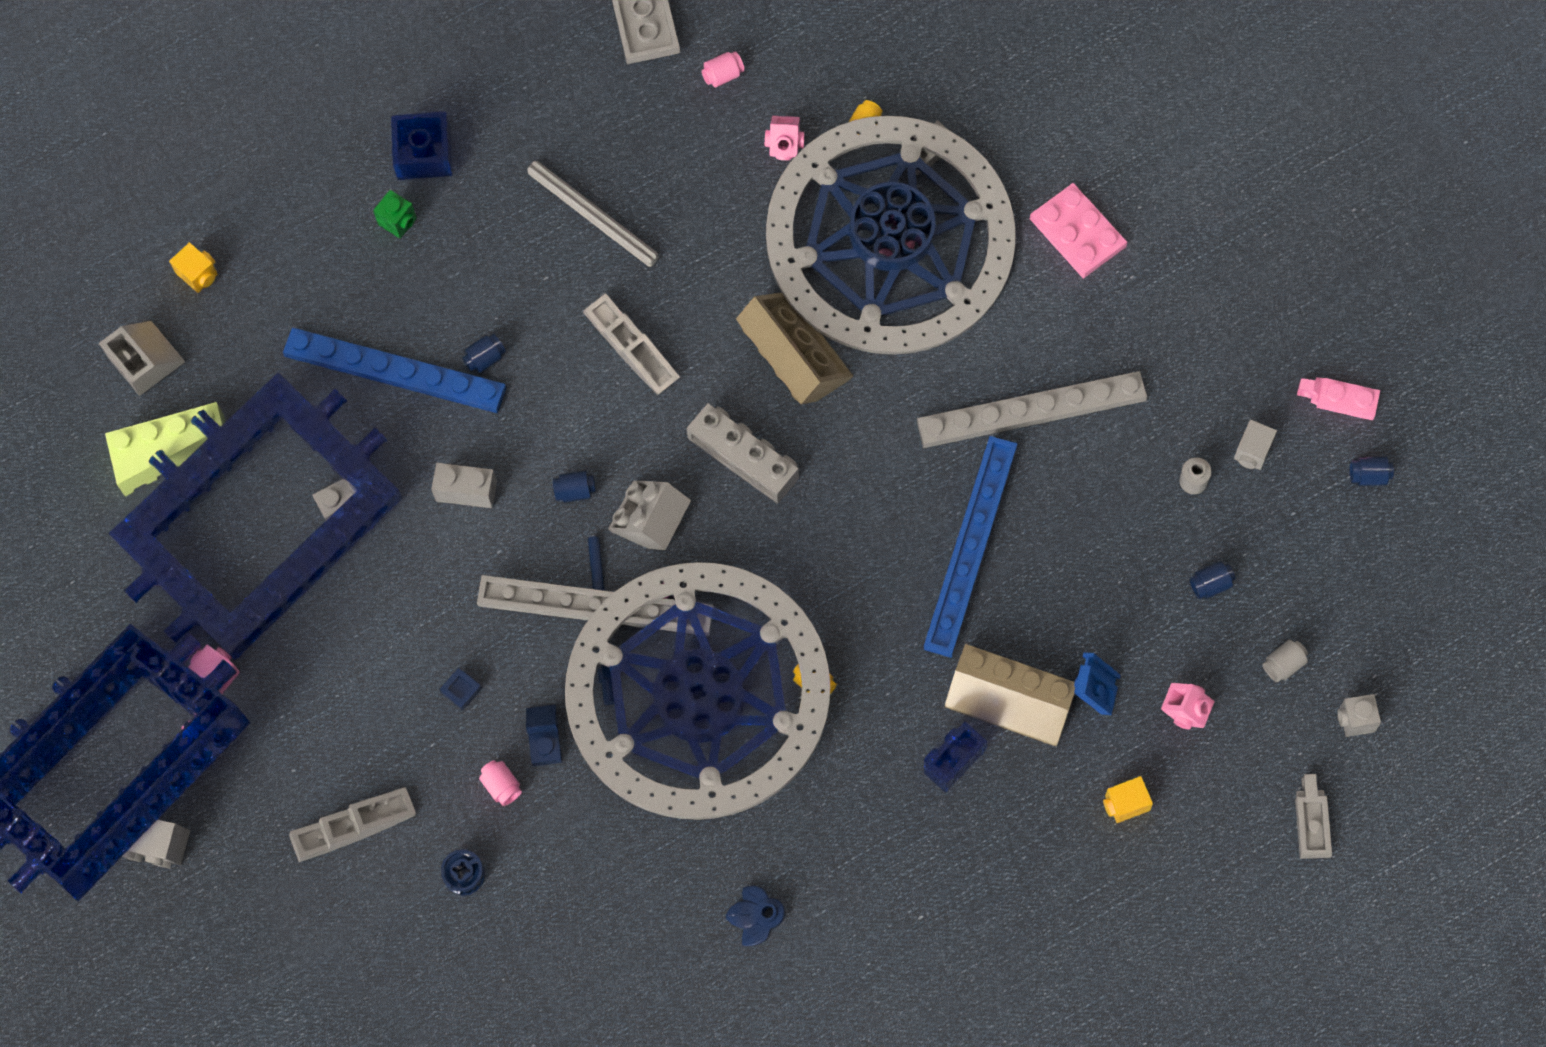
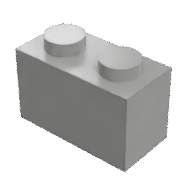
M436 463L431 490L436 502L493 508L497 479L493 469Z

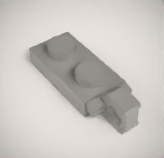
M1304 774V777L1301 778L1302 791L1296 792L1295 799L1300 859L1331 858L1332 847L1327 796H1325L1324 790H1317L1316 774Z

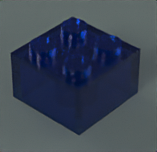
M446 111L391 116L393 167L398 180L453 176L451 126Z

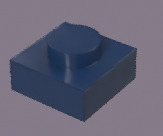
M458 668L439 690L441 694L461 710H464L480 692L482 687Z

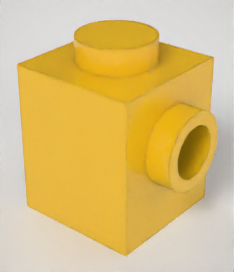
M190 242L169 261L174 272L197 293L203 288L209 287L218 275L213 265L216 262L212 256L205 250L202 252L198 251Z

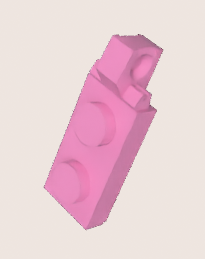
M1316 377V380L1301 378L1297 391L1298 396L1311 398V403L1316 404V408L1374 420L1380 390Z

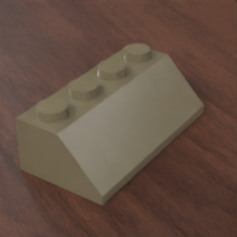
M783 293L754 296L736 318L743 332L754 342L761 356L766 358L773 367L776 376L785 383L791 391L792 397L800 404L819 401L853 377V374L822 334L804 321L792 308Z
M965 644L954 673L945 708L1057 747L1075 697V682Z

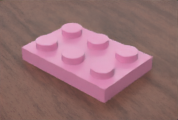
M1074 183L1030 214V220L1083 279L1127 247V241Z

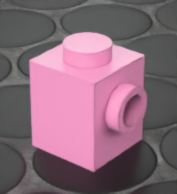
M208 644L203 650L200 649L193 655L190 661L191 664L188 666L197 678L220 695L223 694L240 673L237 667L230 661L232 657L220 647L214 650Z

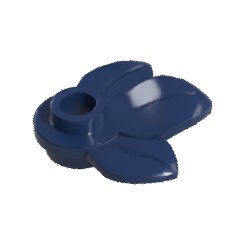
M747 886L742 889L744 901L734 904L728 910L726 919L732 925L743 929L742 945L751 947L766 941L771 929L778 927L783 922L785 908L779 900L769 898L763 888ZM768 908L773 909V915L770 918L765 916V911Z

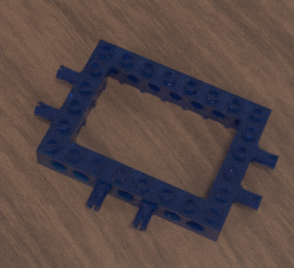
M277 373L222 426H219L205 410L199 411L197 414L205 423L197 418L196 415L192 418L191 423L208 439L180 466H177L163 450L155 453L162 463L153 455L149 459V464L161 473L165 480L108 534L143 568L141 570L143 573L123 590L136 604L153 586L156 585L158 587L160 585L183 608L181 610L183 613L163 630L176 644L192 627L200 625L236 660L403 498L400 491L369 459L383 443L388 441L385 436L374 427L359 444L352 445L330 423L329 418L347 403L344 396L339 394V391L335 388L319 405L312 406L285 378ZM283 417L289 427L306 441L314 452L318 451L329 466L347 481L356 492L230 613L155 538L162 531L167 532L170 529L168 526L184 510L186 512L191 509L189 506L205 490L207 492L211 490L210 486L226 470L229 472L233 469L231 466L246 451L250 452L254 449L252 446L267 431L271 432L274 429L273 426Z
M129 624L73 682L65 676L57 678L64 684L63 686L54 681L52 689L59 696L30 725L24 719L15 721L21 729H18L14 724L11 725L10 733L16 739L0 754V850L6 844H13L26 856L25 859L27 861L7 880L18 892L22 894L40 874H47L78 902L241 734L251 722L235 703L219 692L223 685L237 673L228 662L222 659L205 678H201L184 665L188 658L202 646L192 635L187 633L169 652L132 624ZM143 676L194 716V718L190 722L187 721L183 725L184 728L168 744L165 743L161 747L163 750L147 766H143L140 769L141 772L125 789L121 788L118 792L119 795L103 811L100 810L92 823L81 834L78 833L74 837L75 840L65 848L16 804Z

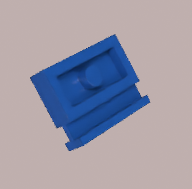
M1083 653V658L1086 661L1085 665H1080L1079 674L1074 683V693L1101 715H1112L1118 689L1115 686V681L1120 679L1121 675L1096 654Z

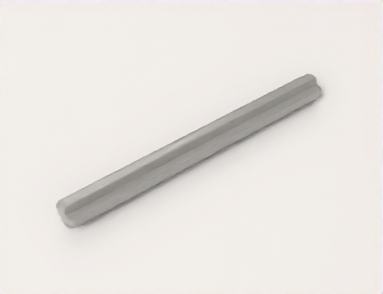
M534 161L528 167V174L648 267H652L657 262L659 257L656 251L539 161Z

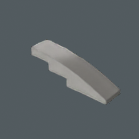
M606 293L583 311L615 351L657 395L680 378L645 333L642 334L625 313L622 314Z
M404 787L351 804L347 810L320 818L318 823L290 831L289 837L298 861L302 862L388 829L414 817L416 812L407 789Z

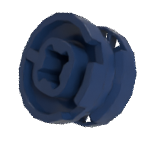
M465 849L455 850L449 853L443 860L441 877L447 888L454 894L460 896L471 895L481 888L485 880V869L475 853Z

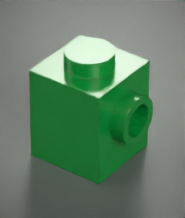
M391 190L387 192L373 210L378 225L399 239L411 228L417 219L412 203Z

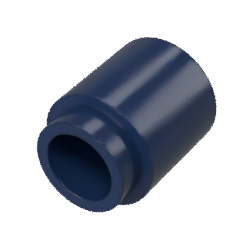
M493 333L489 337L485 335L465 348V356L462 359L471 372L476 370L478 373H481L502 359L501 355L506 353V350L498 337Z
M1386 456L1358 457L1357 460H1351L1349 465L1350 482L1357 483L1358 486L1387 485L1389 479H1393L1394 476L1393 462H1388Z
M587 470L559 474L558 478H553L556 501L563 500L566 503L591 499V493L596 492L594 476H588Z
M1219 561L1194 573L1195 576L1189 578V582L1198 599L1203 597L1208 599L1232 588V581L1236 578L1229 564L1224 565L1222 561Z

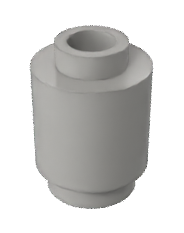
M1191 458L1184 463L1179 482L1185 492L1200 494L1207 488L1211 477L1209 463L1202 458Z
M1287 640L1266 657L1267 661L1263 663V668L1275 682L1286 680L1308 662L1306 657L1308 652L1299 641Z

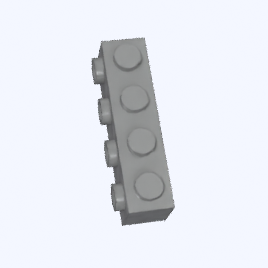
M707 403L686 428L688 439L778 504L799 479L797 463L789 456L784 455L782 457L775 452V448L767 440H759L754 437L752 431L743 423L736 424L729 419L730 416L724 409L718 406L714 408Z

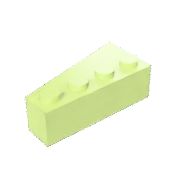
M217 402L105 433L116 483L125 497L133 493L137 487L145 483L148 485L157 480L159 475L170 469L174 471L183 466V462L194 456L198 458L230 440L224 414Z

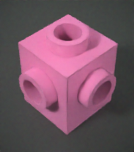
M772 116L770 130L765 131V147H770V156H776V159L791 160L792 157L798 154L799 148H804L805 132H800V117Z
M1171 683L1161 710L1174 719L1175 725L1183 729H1191V727L1204 728L1215 701L1205 694V690L1200 686Z

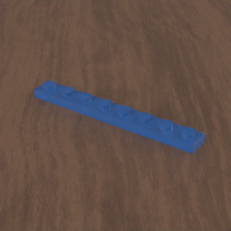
M296 328L291 329L283 350V354L287 358L498 413L506 391L504 383Z
M989 436L923 650L952 658L1014 459L1017 443Z

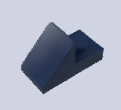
M556 705L526 708V730L529 735L532 766L562 763Z

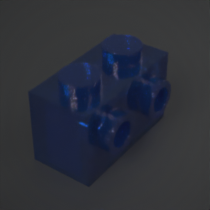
M966 721L959 728L954 727L944 738L946 742L939 749L934 748L924 759V774L945 793L980 758L987 748V740Z

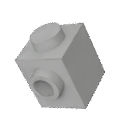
M1374 694L1344 699L1337 711L1339 724L1341 727H1344L1346 737L1374 733L1381 724Z

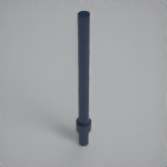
M597 536L589 537L588 546L592 587L595 590L605 591L600 539ZM600 664L598 679L599 683H602L604 704L612 705L616 703L614 691L616 671L615 668Z

